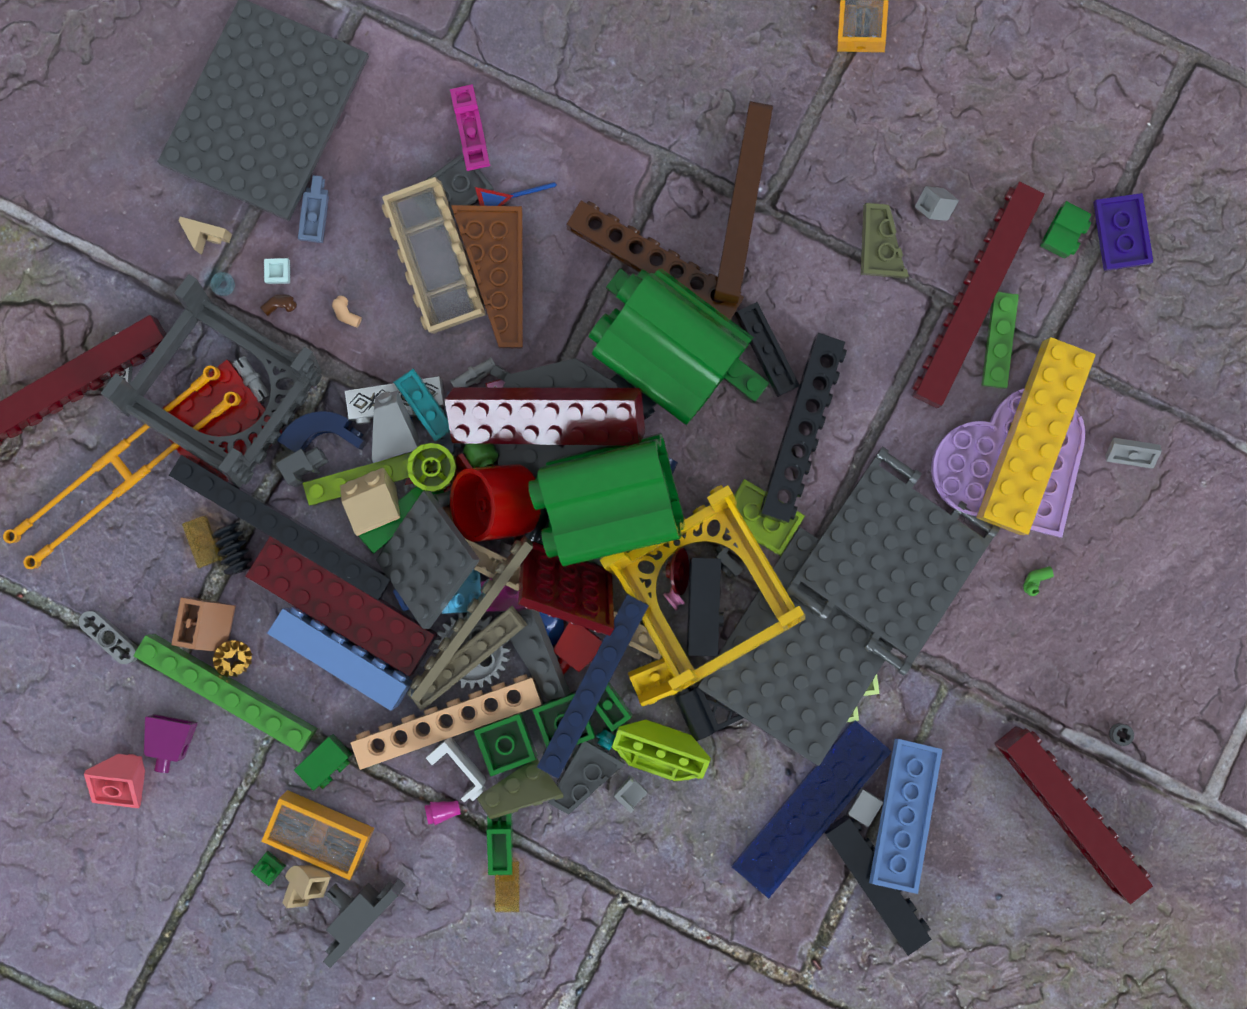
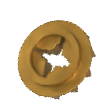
M227 641L216 649L213 656V664L217 672L227 678L229 676L238 677L242 672H247L248 666L252 664V653L249 647L241 641ZM236 653V657L241 661H234L230 667V662L227 659L232 658Z

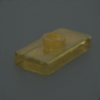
M201 516L182 524L198 568L222 560V557L218 556L219 549L215 547L216 541L212 538L213 532L207 516Z

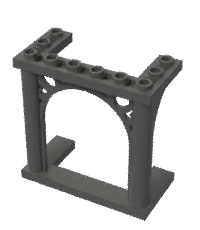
M188 274L174 293L185 308L175 324L130 384L115 373L100 394L127 417L132 415L222 472L233 484L241 488L243 484L246 485L251 480L254 474L252 471L256 465H260L267 456L266 451L270 445L277 443L281 436L280 431L284 425L291 423L295 416L294 411L298 405L302 406L305 403L310 388L312 386L315 387L320 382L322 371L311 350L304 347L299 354L284 349L214 305L199 281ZM198 321L203 322L252 353L262 362L268 372L271 384L268 406L261 418L253 426L241 433L219 437L206 435L193 429L143 397ZM276 367L279 369L280 372L282 370L286 371L279 373L277 375H274L273 373ZM282 379H291L294 382L293 386L288 390L278 389L277 383ZM279 395L285 396L280 400V404L276 403V398ZM270 416L271 418L268 422H265V417ZM256 433L257 437L253 438V443L251 444L249 437L251 434ZM237 440H243L246 444L247 449L244 455L234 449V444ZM224 442L228 443V453L224 452L225 448L219 447Z

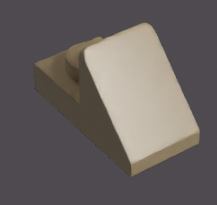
M184 217L179 218V223L192 247L199 254L203 253L206 239L215 244H221V241L230 243L232 234L224 228Z

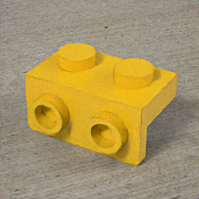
M663 658L628 672L641 706L654 704L662 698L679 692L672 690L668 683L674 677Z

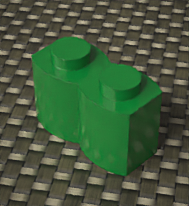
M1065 201L1054 216L1040 246L1064 259L1070 254L1074 255L1080 246V242H1078L1080 235H1084L1091 226L1092 222L1089 221L1091 213Z

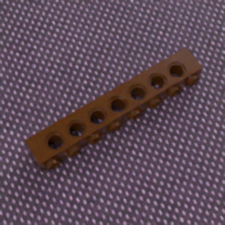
M582 200L579 202L566 224L568 231L639 273L644 269L649 274H654L662 268L670 274L673 268L680 269L683 275L680 278H675L727 318L732 319L744 297L742 295L739 296L738 304L712 301L710 295L716 290L717 276L711 273L706 275L700 271L701 268L691 261L688 263L680 259L681 256L671 249L668 251L659 247L660 243L651 237H648V239L639 235L640 231L633 226L628 225L625 227L619 223L620 220L613 214L608 213L605 215L600 212V208L590 201L585 203ZM597 220L601 222L602 226L597 230H593L589 227V224ZM618 232L622 235V239L618 242H613L609 239L610 234ZM638 244L643 250L639 254H633L629 250L630 246ZM653 256H658L662 259L663 263L659 266H653L649 260ZM693 280H699L703 284V288L701 290H694L691 288L690 283Z

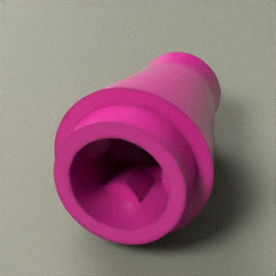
M458 800L430 802V805L424 806L428 825H437L461 814Z

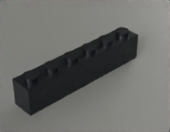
M844 815L825 828L823 832L905 953L909 956L932 940L927 933L931 929L923 918L918 920L914 914L917 910L909 897L907 899L903 898L900 893L902 890L869 883L875 846L869 838L863 839L859 833L863 829L858 821Z

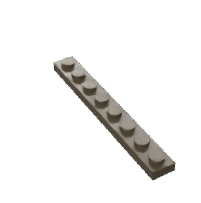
M524 536L521 541L516 540L509 550L510 556L506 561L502 559L495 569L496 575L492 580H486L481 588L482 594L478 599H472L466 609L468 613L463 619L461 617L458 618L452 628L454 632L449 638L445 637L438 646L440 651L435 657L431 656L424 665L426 670L421 676L417 675L411 682V698L418 702L422 699L532 550L533 543L530 539Z

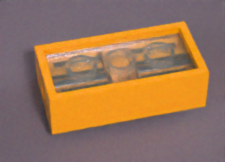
M840 0L837 52L885 53L889 0Z
M287 790L279 798L261 842L350 880L358 869L374 827Z

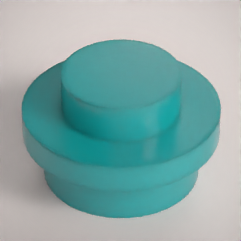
M603 729L601 734L598 733L596 737L599 739L598 744L609 751L612 748L615 735Z

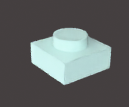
M288 258L264 259V282L266 284H290V260Z

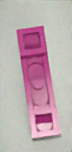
M473 84L450 89L467 171L490 166Z

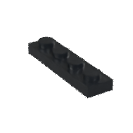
M758 302L738 310L735 315L742 329L754 337L750 345L776 396L779 397L798 388L800 385Z

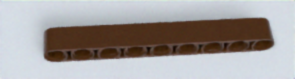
M753 101L749 103L714 300L736 304L739 301L773 105Z

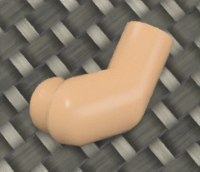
M338 296L332 303L337 319L358 328L362 317L350 313L347 308V298Z

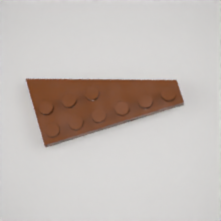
M451 205L498 347L523 349L522 206Z

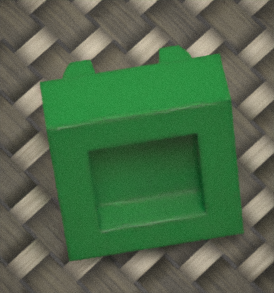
M267 851L251 872L266 885L270 886L286 865Z

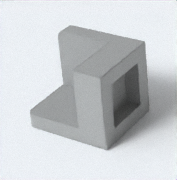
M925 186L915 207L929 219L947 221L959 200L944 188Z
M630 775L614 791V797L632 813L635 810V805L648 791Z
M859 786L854 793L857 798L848 814L869 827L883 802Z

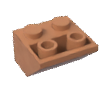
M181 597L171 645L195 650L216 651L221 644L229 641L236 605L194 597Z

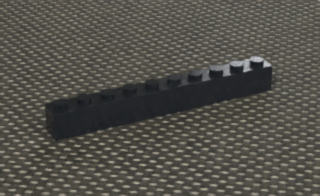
M181 455L171 470L170 477L376 600L382 598L391 583V579L384 572L242 487L239 488L230 480L190 456Z

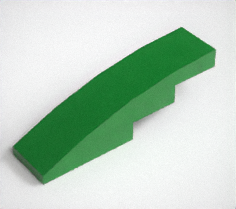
M416 486L398 501L399 519L358 536L373 554L385 546L393 537L401 522L425 490ZM441 490V491L431 492V493L434 495V494L443 493L444 491Z

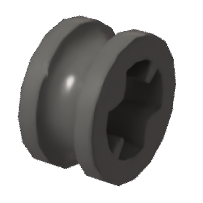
M1117 723L1110 728L1109 737L1115 744L1127 746L1134 739V731L1128 725ZM1122 728H1124L1123 732L1126 733V738H1121L1122 741H1119L1120 737L1117 736V732L1122 731Z

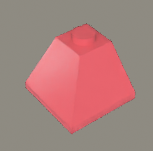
M116 754L85 771L84 776L92 803L140 808L145 768L141 756Z

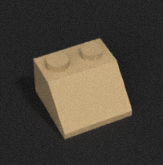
M384 468L372 471L340 485L342 504L356 536L400 518L397 488Z

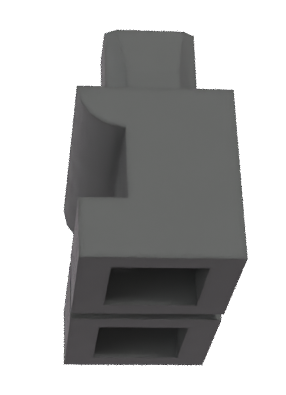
M315 447L308 452L300 449L277 462L276 465L288 485L299 487L304 483L303 475L308 472L320 474L321 472L318 468L329 461L324 452Z

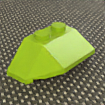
M649 720L619 726L612 744V748L619 753L629 766L672 781H683L693 778L703 779L711 760L710 756L692 735Z

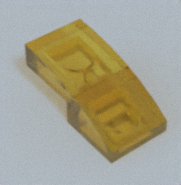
M513 861L512 875H495V913H520L519 861Z

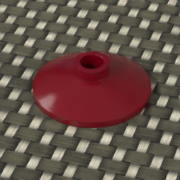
M680 547L674 552L671 564L666 566V577L670 578L672 589L676 595L684 594L689 580L688 554L684 548Z

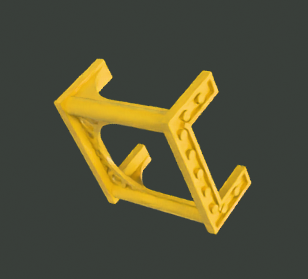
M720 485L709 492L710 496L707 497L710 505L707 507L702 505L693 510L694 515L687 519L684 517L685 527L681 530V539H678L680 540L679 546H675L674 541L600 559L604 569L617 576L626 594L649 605L642 618V622L674 677L668 681L674 691L686 689L805 620V614L800 606L795 607L737 509V502L728 485L724 488ZM712 520H717L720 523V531L716 536L711 537L708 535L707 527ZM702 525L703 533L700 536H694L693 531L697 532ZM726 528L729 530V533H727V535L731 537V540L725 541L722 538L726 532ZM696 542H713L731 549L742 559L779 622L695 670L659 607L656 587L662 566L677 548H682ZM657 551L662 552V557L658 560L649 556L657 555ZM642 561H649L654 564L655 570L650 574H645L639 571L638 565ZM640 578L650 579L651 585L646 588L645 581L642 583Z

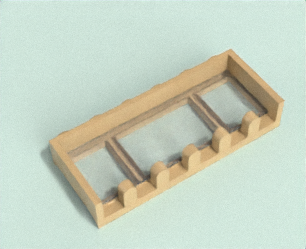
M433 177L383 196L384 204L382 209L386 218H390L392 224L389 228L390 233L399 244L400 249L397 250L401 262H405L407 268L405 276L409 285H413L415 291L413 299L417 308H421L423 316L420 319L424 329L435 334L475 318L486 316L487 314L441 181Z

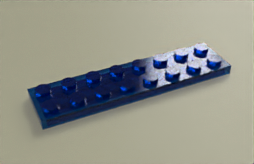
M856 720L851 722L833 743L820 766L815 765L735 860L731 865L732 868L769 899L892 751Z

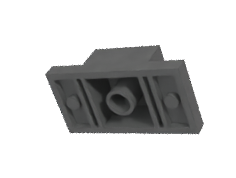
M399 878L394 884L389 881L380 893L368 883L354 898H350L335 883L325 894L340 909V913L326 929L335 938L325 951L328 955L323 962L329 968L337 962L398 897L405 886Z

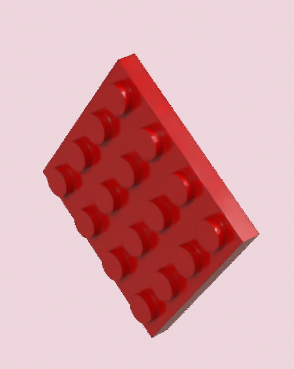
M227 359L217 367L220 371L218 379L210 380L198 391L191 393L168 413L193 428L210 414L215 406L224 400V395L227 392H235L241 397L240 403L237 406L229 407L220 416L214 417L198 431L211 436H231L253 426L261 418L266 408L262 403L258 402L248 386L245 387L243 378L230 360ZM212 370V371L209 373V376H210V377H213L214 374H215V371ZM234 395L229 397L230 403H234ZM265 417V422H268L271 417ZM256 433L251 434L249 437L251 444L253 443V438L257 437ZM237 440L234 444V449L244 455L247 449L245 442ZM224 442L219 447L225 448L224 452L228 453V443ZM181 446L176 448L180 455L190 456L191 458L195 459L196 461L200 462L201 464L205 465L206 467L210 468L211 470L228 479L222 472L215 469L214 467L204 462L200 458L196 457L195 455L185 450Z

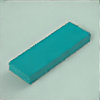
M414 368L393 382L434 441L450 432L446 413Z

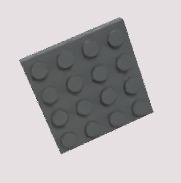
M423 491L376 561L386 576L391 579L390 582L423 629H430L480 559L430 491Z

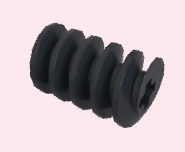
M240 522L221 527L212 534V538L220 539L215 543V547L223 548L218 552V556L226 557L221 561V565L229 566L224 570L226 575L239 574L251 568L247 567V564L252 561V558H244L249 549H241L246 540H238L243 531H235Z

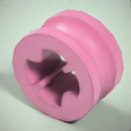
M672 587L669 593L663 594L676 611L680 604H685L682 598L674 593Z

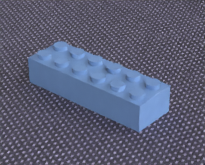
M289 607L281 610L267 634L390 711L400 705L410 689L412 682L409 679L410 676L400 670L396 671L389 667L390 664L378 657H373L367 650L349 642V639L328 629L329 627L312 619L298 608Z

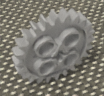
M460 613L459 618L461 617L463 619L465 617V614ZM491 615L486 620L483 619V616L464 640L462 646L475 636V630L482 631L490 624L492 620ZM455 616L450 618L452 625L448 622L443 624L446 631L439 630L437 632L442 638L435 639V644L439 645L445 637L449 638L454 632L452 628L458 620ZM502 645L491 654L492 663L481 662L459 680L461 681V688H464L469 683L470 688L474 689L477 682L483 688L485 680L492 684L494 682L493 676L499 678L501 676L499 670L505 671L507 668L502 662L510 660V657L505 655V653L509 652L511 648ZM435 648L433 653L437 654L440 650Z

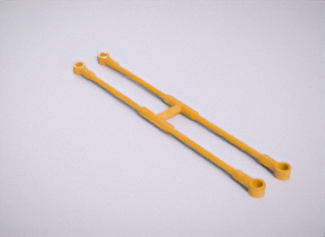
M211 365L206 366L203 374L163 410L171 411L191 393L198 391L210 380L218 379L220 376L219 369ZM210 369H214L215 371L213 377L209 376ZM227 392L224 395V400L215 406L211 413L197 423L193 429L200 430L229 407L237 406L241 401L240 395L235 392ZM231 395L235 396L234 403L229 401ZM144 424L127 439L121 440L99 458L88 471L33 516L26 518L14 529L6 530L3 534L4 541L6 543L19 542L21 535L33 526L37 519L96 471L99 472L111 462L125 481L116 487L111 495L51 544H47L36 554L25 557L23 563L27 569L39 568L42 563L41 561L51 554L56 546L116 497L119 498L149 474L154 466L178 448L179 445L173 443L149 464L143 465L132 474L118 455L131 446V442L150 428ZM11 532L14 533L13 540L10 538ZM32 558L35 561L34 566L30 564V560Z

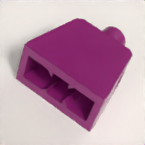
M156 714L145 717L144 755L156 758L154 771L169 773L171 761L178 762L185 758L198 722Z

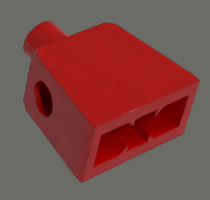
M570 622L554 648L555 654L560 657L558 662L563 675L570 667L580 672L594 659L603 642L588 628L573 625Z

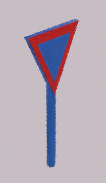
M553 182L511 194L475 187L480 206H502L511 198L553 188L557 184Z

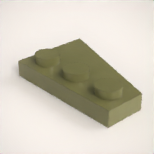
M865 203L863 205L861 275L907 278L909 275L907 269L904 268L902 261L903 253L898 246L895 224L890 206L887 204Z
M536 759L525 764L480 794L476 799L489 819L517 812L524 807L543 804L542 802L554 798L555 800L564 798L550 775L537 768L540 761Z

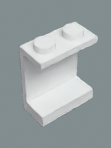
M452 737L448 738L434 749L426 759L433 765L448 753L474 783L465 792L461 800L466 802L470 798L474 801L486 788L484 784L487 778Z

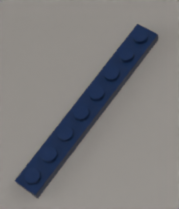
M627 594L614 619L612 634L605 636L537 768L559 779L649 606L648 604Z

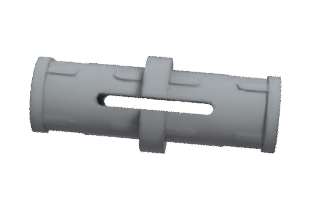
M245 356L240 357L239 360L244 367L237 360L232 365L243 378L245 387L248 386L258 402H265L266 400L261 395V392L267 399L270 398L271 393L260 380L262 378L261 375L254 371Z
M489 357V359L475 367H468V371L450 381L453 387H469L474 383L479 384L481 379L490 375L496 364Z

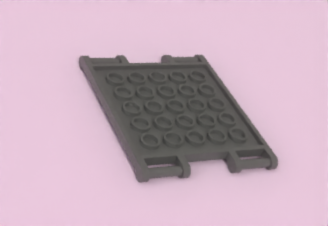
M882 446L786 588V592L789 597H795L818 613V617L822 620H825L832 611V608L836 607L872 632L863 648L868 652H874L897 668L898 673L905 676L988 545L999 532L1000 527L977 519L976 516L962 513L957 509H953L950 514L912 489L922 473L906 466L888 453L889 450ZM881 461H884L908 478L906 483L879 466ZM960 501L958 507H960L962 510L966 509L971 511L966 507L967 504H965L963 501ZM962 515L986 532L984 537L957 520L958 517ZM800 583L827 602L824 606L798 589V585ZM879 638L905 655L904 660H900L877 644Z

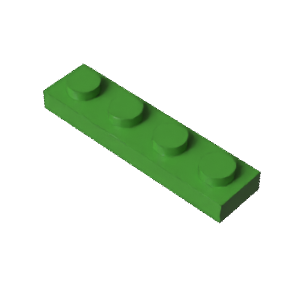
M997 292L992 302L982 386L1003 389L1008 386L1018 294Z

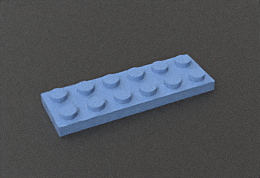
M902 739L894 740L870 874V884L918 894L943 749Z

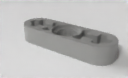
M87 611L80 616V628L117 662L129 664L137 660L133 656L138 649L137 645L100 612ZM95 617L94 623L98 627L103 625L105 627L99 630L96 626H88L90 621L87 618ZM108 630L112 631L115 635V640L112 644H107L103 639L104 633ZM118 645L123 649L130 648L129 654L131 657L124 658V651L122 649L116 648L114 650L113 648Z

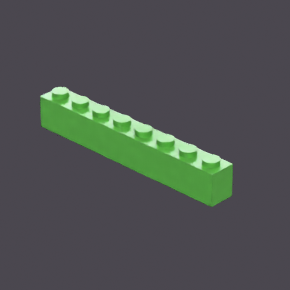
M156 634L145 635L133 655L299 753L307 748L318 729L236 680L218 673L212 666L181 648L171 645L169 641Z

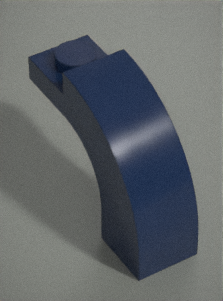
M326 411L312 412L297 418L286 427L277 440L293 452H297L300 449L306 451L316 437L327 433L337 434L361 450L367 444L362 439L363 433L353 427L348 430L353 421L342 415Z

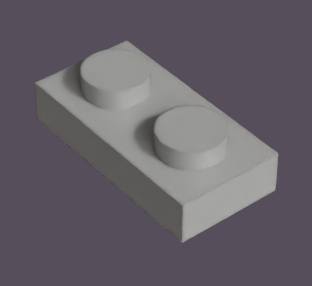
M1113 438L1105 457L1107 462L1153 469L1162 449L1158 444Z

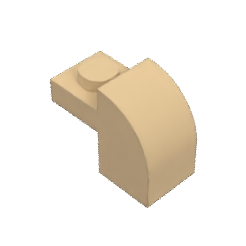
M314 864L291 867L285 876L289 881V885L282 903L286 908L308 906L310 899L324 897L331 876L325 869Z

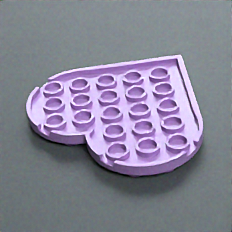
M1024 389L1007 396L996 407L990 422L975 421L960 425L948 432L937 445L931 463L932 479L938 494L951 508L957 509L962 513L977 516ZM1076 409L1030 529L1031 531L1059 538L1063 537L1085 443L1084 422ZM960 501H963L965 504H967L966 507L971 511L966 509L963 510L960 507H958Z

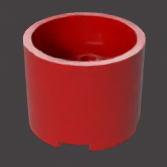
M519 464L462 470L456 476L450 493V508L455 526L464 538L472 542L515 537L530 533L535 528L541 509L535 510L529 493V481L536 480L526 467Z

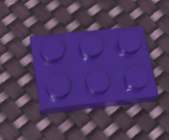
M1143 193L1095 200L1093 205L1104 271L1154 263Z

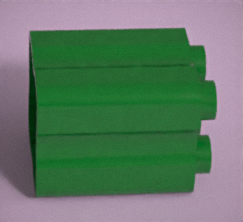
M662 268L654 274H649L643 269L638 275L633 273L619 290L616 298L625 304L623 309L620 311L615 308L610 315L605 313L590 332L588 337L597 343L591 355L635 388H640L643 394L687 426L754 337Z
M662 433L645 436L641 443L629 446L609 445L549 460L546 462V466L538 469L537 479L529 481V493L535 510L546 508L550 519L549 527L542 529L541 532L545 552L548 558L559 556L562 566L681 539V530L684 529L685 522Z

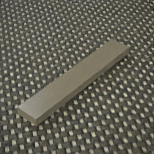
M511 606L455 652L419 702L411 698V689L407 694L420 711L424 710L528 624L516 609Z

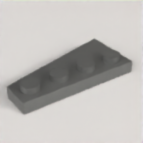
M525 607L516 609L528 625L510 639L511 643L547 700L566 697L570 690L539 611L530 610ZM503 612L499 613L495 617H499Z

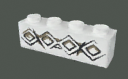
M440 377L422 379L441 408H444L445 396L442 379ZM393 383L345 391L349 420L356 421V424L370 423V419L374 415L375 397H378L383 392L397 391L396 385ZM398 390L409 416H417Z

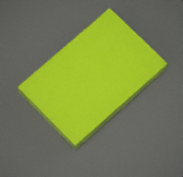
M744 479L734 495L737 502L736 507L757 543L781 556L805 515L797 511L794 520L790 519L789 523L786 524L759 516L765 491Z

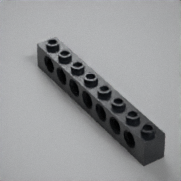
M821 333L814 337L758 514L759 516L784 524L789 523L790 519L794 520L798 508L794 506L795 501L803 493L805 484L801 482L804 474L808 475L812 464V461H809L811 452H815L819 439L816 438L818 429L822 430L826 416L822 415L825 407L828 408L833 397L830 390L832 385H836L840 372L837 371L839 362L843 363L847 350L843 349L845 341ZM821 357L829 359V368H825L820 364ZM814 379L822 381L823 390L814 388ZM806 402H813L816 405V412H809L806 409ZM799 424H806L809 427L808 435H803L799 432ZM793 446H798L802 449L801 458L793 456L791 452ZM786 468L794 470V480H788L785 477L784 472ZM779 491H785L788 494L787 503H781L778 500L777 494Z

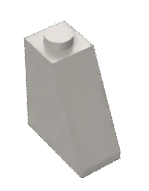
M398 390L383 392L378 397H375L372 440L373 463L411 452L419 447L418 433Z

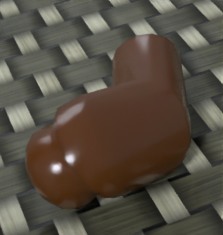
M277 294L260 308L269 316L277 308H285L287 312H291L297 307V303L290 295Z

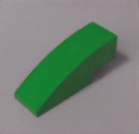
M512 813L489 819L487 816L488 875L513 874Z

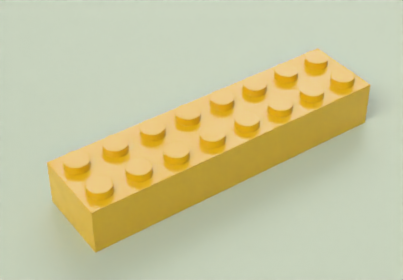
M1052 337L1042 341L976 516L977 519L1019 535H1029L1096 354Z

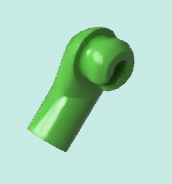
M1048 566L1029 572L1023 584L1024 592L1029 596H1036L1039 593L1040 582L1054 577L1052 568Z

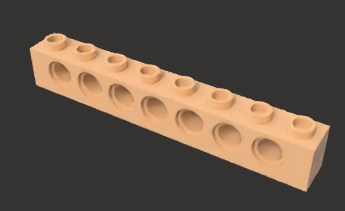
M527 674L513 678L514 683L505 685L504 682L493 685L491 686L492 691L484 694L482 690L468 694L469 699L460 701V698L448 701L445 708L438 710L437 706L424 710V715L417 718L412 714L401 718L402 723L393 726L392 722L379 726V731L370 734V731L367 730L356 734L357 739L351 742V746L359 769L370 767L542 705L543 701L533 676L528 677ZM510 690H517L521 695L520 701H510L508 692ZM486 699H496L498 708L496 710L488 709L486 707ZM464 707H473L475 717L467 718L463 713ZM443 714H448L452 717L453 723L451 726L442 724L441 716ZM420 722H425L430 726L429 734H422L419 731L418 726ZM398 730L406 732V742L398 741L396 738ZM376 738L384 741V750H378L374 747V740Z

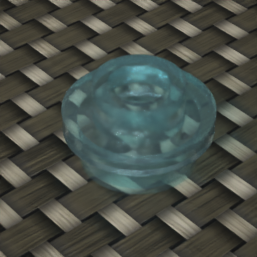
M219 272L211 279V289L219 296H227L235 288L233 277L226 272ZM222 281L227 282V286L225 288H220V283Z

